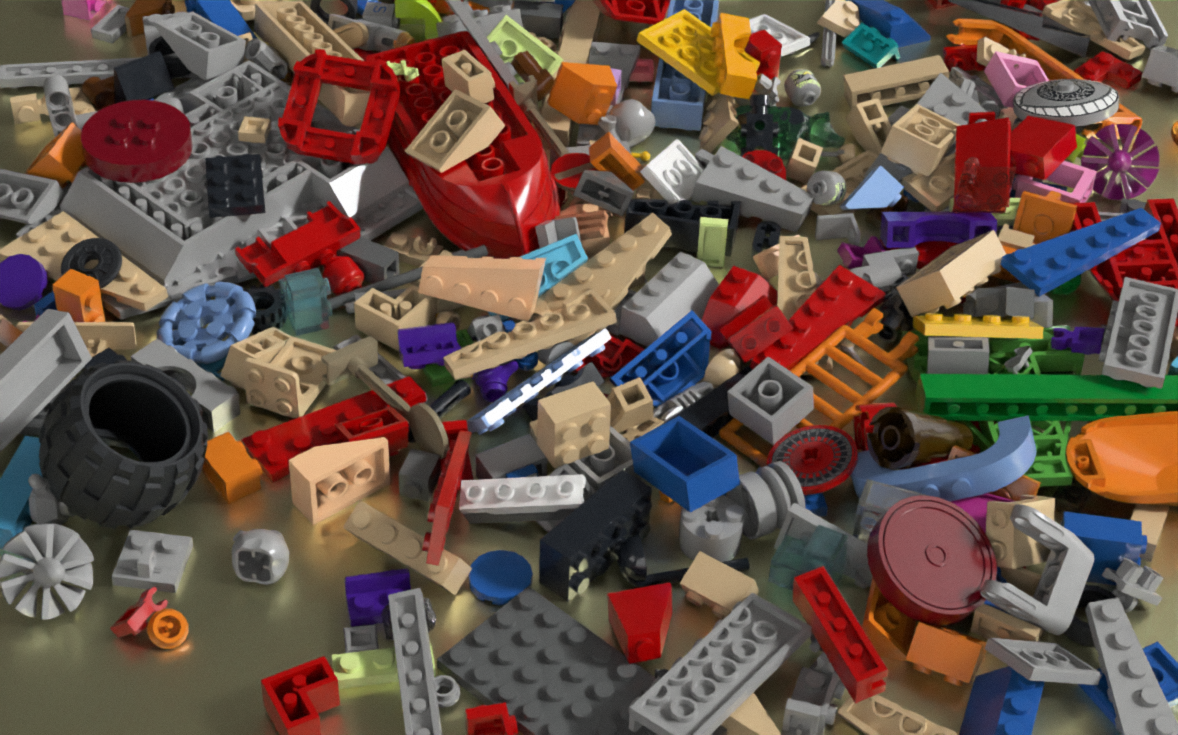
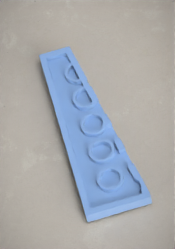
M606 328L593 333L468 419V431L472 433L477 432L481 435L488 430L492 431L505 422L504 418L517 410L516 407L524 402L525 404L539 395L538 391L543 387L549 388L562 379L560 375L568 370L570 373L583 365L582 359L590 355V357H593L605 349L603 344L612 338Z

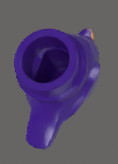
M512 361L503 366L479 371L471 376V379L475 380L479 386L484 400L495 402L506 394L508 390L506 383L509 377L518 370V363Z

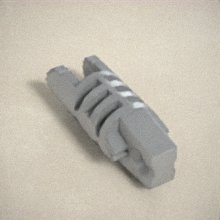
M704 381L685 389L654 409V417L663 420L665 424L713 390L712 384Z

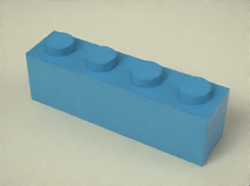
M30 436L23 438L0 479V549L11 538L24 531L23 528L30 526L33 521L29 506V496L33 488L29 485L28 479L32 474L42 476L39 466V449L41 445L39 438Z

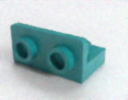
M863 23L842 41L843 47L874 68L882 67L890 58L895 61L901 58L896 41L890 37L885 38L875 27H868Z

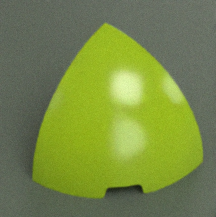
M395 0V17L400 18V24L425 25V39L438 37L436 23L442 21L431 3L427 0Z

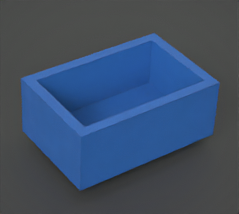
M680 416L630 442L634 472L690 513L740 485L737 455Z

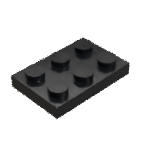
M260 154L205 158L209 218L266 213Z

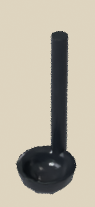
M638 535L626 539L618 550L617 563L620 572L625 580L634 587L641 588L669 582H681L689 569L683 568L647 575L645 553ZM748 558L722 562L739 572L750 569Z

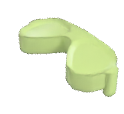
M402 60L401 64L390 63V61L386 62L393 69L396 76L403 74L406 81L413 80L419 76L418 68L407 67L405 60Z

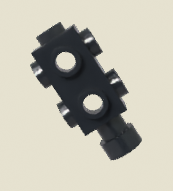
M755 94L750 96L752 114H747V122L741 123V138H746V147H741V157L745 153L756 149L767 150L778 156V148L773 147V138H778V122H773V114H768L771 104V97L769 95ZM764 124L765 127L763 130H757L755 125Z
M906 275L898 278L893 283L894 288L882 300L883 304L879 308V311L883 313V318L880 321L883 324V329L877 333V336L884 342H893L901 331H911L914 329L913 317H911L896 288L909 278Z

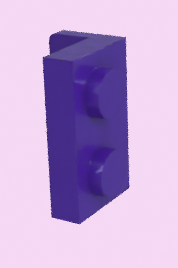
M454 323L397 330L399 356L403 366L410 369H421L426 367V364L433 363L445 366L443 357L461 349L457 342L456 326Z

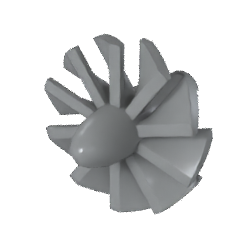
M42 523L23 528L24 531L11 538L2 548V550L25 558L20 559L4 553L0 559V578L19 572L26 574L0 582L1 592L5 601L10 605L26 584L32 581L30 589L14 607L17 611L26 616L36 618L38 589L42 587L41 619H52L63 614L65 611L50 590V586H53L69 612H72L78 607L86 591L62 583V580L91 590L93 585L91 562L94 561L91 550L77 532L59 524Z

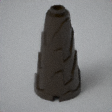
M886 407L878 411L869 424L874 425L873 433H867V445L873 460L879 466L888 467V469H903L915 464L932 462V459L945 458L950 455L953 446H959L969 451L973 443V435L969 427L939 416L928 415L922 411L902 407Z

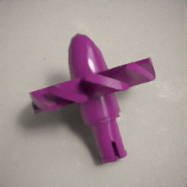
M1112 124L1102 128L1095 135L1112 148L1114 152L1091 136L1085 146L1083 155L1109 158L1081 157V166L1099 171L1096 173L1093 190L1098 194H1103V197L1113 200H1122L1125 197L1126 199H1131L1144 193L1147 190L1145 187L1149 188L1159 172V169L1137 168L1134 165L1159 167V150L1156 145L1134 159L1135 155L1155 144L1153 139L1140 128L1132 149L1128 152L1138 127L1130 124H1117L1122 150H1120L1115 127Z

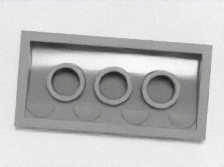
M0 169V218L26 224L35 223L49 214L66 195L57 180Z

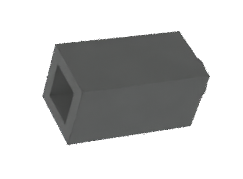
M515 1L513 9H520L522 24L525 30L547 39L559 38L563 26V5Z
M360 237L357 241L337 250V256H348L358 265L364 273V281L373 284L400 273L399 252Z

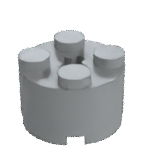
M724 495L719 496L691 513L682 507L679 529L682 552L693 561L699 551L720 562L732 560L740 550L744 509L733 499Z

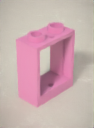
M995 51L984 70L1002 104L1013 108V99L1017 92L1027 86L1049 81L1037 60Z
M1063 161L1046 180L1073 188L1072 193L1033 181V177L1018 174L1013 184V190H1016L1015 198H1021L1024 191L1046 197L1052 190L1062 193L1060 201L1066 203H1085L1092 193L1097 171Z

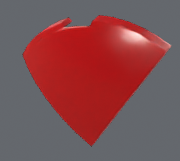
M610 334L612 338L603 344L605 349L593 357L588 355L583 358L584 364L573 372L578 373L582 367L592 362L603 379L613 377L645 349L628 339L622 342Z

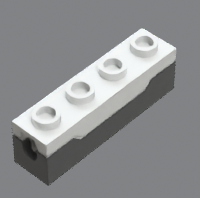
M583 474L461 480L459 510L470 524L564 520L592 496V488Z

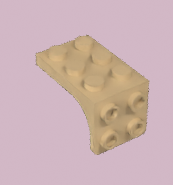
M291 336L270 364L247 357L242 363L247 403L295 419L303 416L326 385L322 375L327 374V366L322 362L321 357L336 350Z

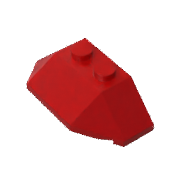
M736 266L731 268L709 298L702 317L703 323L711 330V346L719 349L729 346L718 330V327L763 295L768 298L772 306H777L778 290L769 280L759 274Z

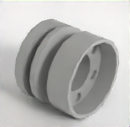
M782 461L760 467L756 472L750 471L739 475L740 485L726 493L727 497L733 499L744 509L742 533L751 540L773 533L776 528L781 529L787 512L793 503L806 509L800 483L791 468Z

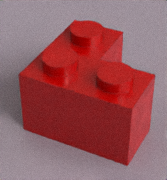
M766 30L750 35L745 52L760 62L756 71L757 76L762 73L771 80L775 76L777 78L779 76L782 44Z
M325 656L261 680L263 704L279 735H321L320 716L318 714L340 705L338 679Z

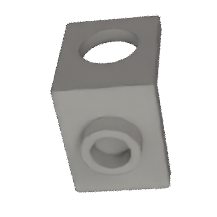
M853 213L817 216L816 240L847 238L849 244L859 246L861 233Z

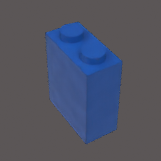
M1064 511L1061 526L1074 533L1094 554V563L1087 582L1117 586L1116 582L1102 576L1106 568L1117 571L1124 558L1132 560L1139 566L1141 565L1139 555L1145 554L1147 547V535H1142L1141 521Z

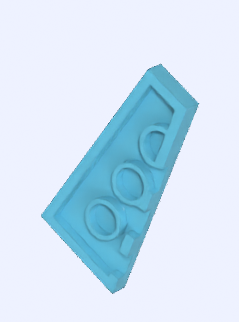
M577 234L520 256L522 259L531 260L546 258L538 297L588 261V257ZM488 311L489 316L498 315L496 313ZM500 315L502 322L507 321L511 318L508 316Z

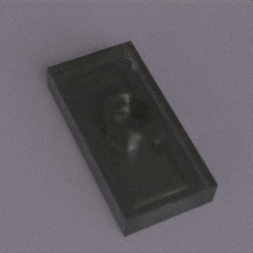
M1073 476L1071 485L1059 486L1052 498H1055V510L1063 514L1064 511L1081 513L1094 492L1084 487Z

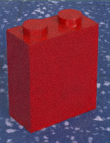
M1027 116L1011 132L1010 173L1046 180L1077 148L1075 125Z

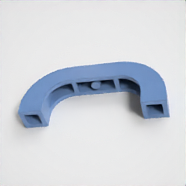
M1029 415L998 422L999 438L993 446L981 453L906 470H891L879 466L873 460L869 450L858 452L857 465L850 475L854 490L864 503L875 508L889 510L897 502L912 496L926 495L954 501L1001 489L1020 478L1027 472L1035 460L1036 445Z

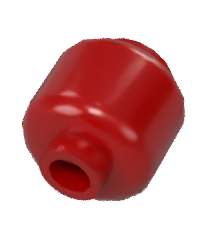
M335 256L324 265L323 281L336 296L362 287L364 273L350 257Z

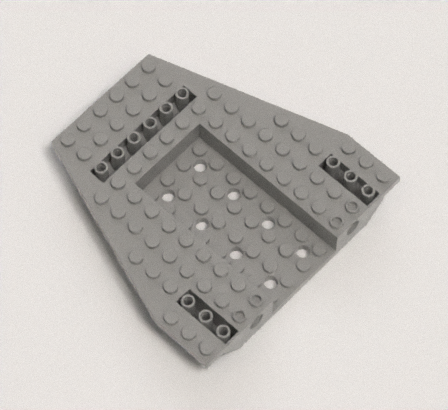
M249 60L211 80H204L196 76L156 99H178L181 101L184 114L189 120L193 148L189 159L182 167L165 177L138 183L109 180L97 175L89 167H85L78 172L72 183L69 182L62 189L66 195L61 202L39 221L26 224L16 236L18 239L59 213L66 212L97 237L113 242L119 248L122 256L167 289L168 298L148 310L151 311L170 305L173 301L177 303L183 298L182 294L205 283L209 286L215 285L216 282L237 284L256 278L257 276L254 272L250 274L235 255V248L243 249L256 242L255 236L258 229L281 227L284 218L307 216L309 211L314 213L326 207L328 201H331L342 214L352 217L361 229L360 237L370 241L420 211L423 207L413 188L409 186L407 177L388 147H385L377 162L373 164H351L297 154L288 149L278 128V119L283 117L291 86ZM318 103L316 104L310 127L356 135L357 131H360L356 127L343 125L331 111ZM244 116L271 119V130L266 143L239 141L238 131ZM260 154L266 213L209 218L205 158ZM104 293L101 295L103 307L120 320L145 313V311L117 302L116 297Z

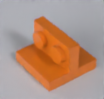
M1052 190L1046 197L1024 191L1021 195L1013 230L1034 235V244L1070 233L1077 205L1060 201L1062 193Z

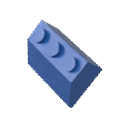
M1009 666L975 676L959 735H1031L1045 682L1029 681Z

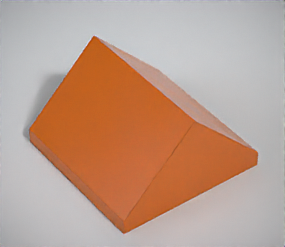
M872 577L862 629L879 656L906 661L914 635L916 620L895 608L881 593Z

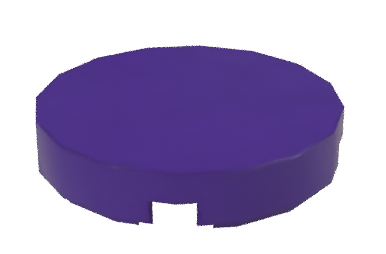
M16 254L9 256L0 263V303L7 308L18 311L28 309L36 304L43 296L41 293L44 288L46 289L48 283L47 272L44 266L30 255Z

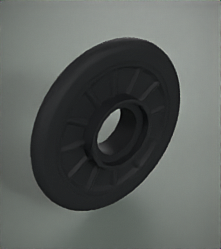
M90 238L83 240L69 249L64 256L61 264V274L63 276L70 269L76 270L98 280L101 289L111 283L118 275L122 266L121 252L113 242L107 239ZM90 260L99 261L93 269H85V265Z

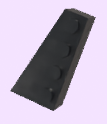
M631 199L626 211L624 234L651 213H654L670 227L672 234L662 248L683 249L694 253L698 252L700 217L728 219L725 256L731 257L738 230L741 201H731V206H720L718 201H707V205H693L691 200H680L674 204H668L666 200Z

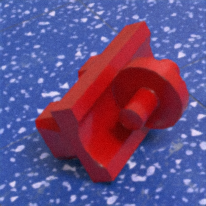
M957 44L953 47H943V62L949 72H951L952 67H960L964 71L985 70L986 66L977 62V44Z

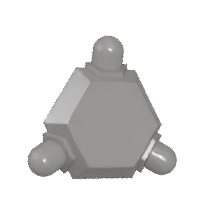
M32 474L29 477L28 483L33 488L29 496L31 519L36 524L54 523L62 525L68 521L69 516H75L67 505L59 502L49 490L51 485L48 479L39 474Z

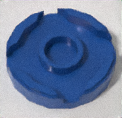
M506 550L489 551L477 557L471 564L472 570L469 573V585L474 595L482 601L486 599L492 601V604L500 606L507 604L528 586L530 587L533 581V573L528 561L523 556Z

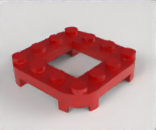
M323 49L315 50L314 54L308 55L300 62L296 61L293 67L295 75L283 117L278 119V128L287 148L300 155L351 164H373L377 162L386 147L400 95V85L393 69L387 65L386 61L378 58L374 63L327 55ZM322 83L371 91L361 129L356 132V135L310 127Z

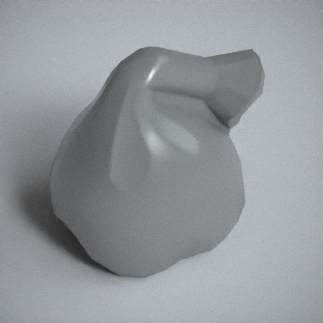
M634 99L615 104L609 111V114L605 117L602 116L598 122L605 134L610 132L619 142L627 141L629 148L647 139L656 123L654 114Z
M266 529L240 530L234 536L232 565L236 575L241 580L270 585L281 579L288 567L290 553L285 539L279 531Z

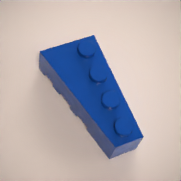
M185 0L186 12H194L237 36L250 32L252 38H257L230 0Z

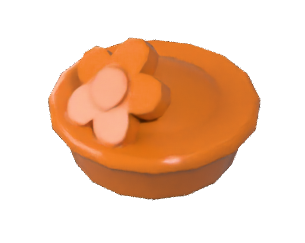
M162 609L150 618L147 625V633L150 640L156 646L163 649H173L180 646L186 640L188 623L179 611Z

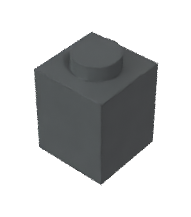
M411 448L398 473L399 495L429 502L438 483L439 476H441L440 455Z

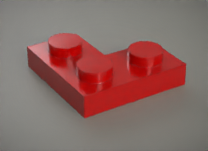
M1103 51L1074 70L1075 73L1085 80L1102 83L1107 79L1126 90L1139 82L1143 74L1142 71L1134 68L1131 64L1125 63Z

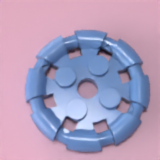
M216 282L215 285L209 286L205 283L182 294L183 298L177 303L173 301L161 316L159 321L161 328L157 330V339L168 346L174 347L178 353L187 359H192L196 364H211L227 357L232 344L248 338L254 326L253 318L256 316L255 303L250 294L243 291V288L236 284ZM228 335V339L222 341V339Z

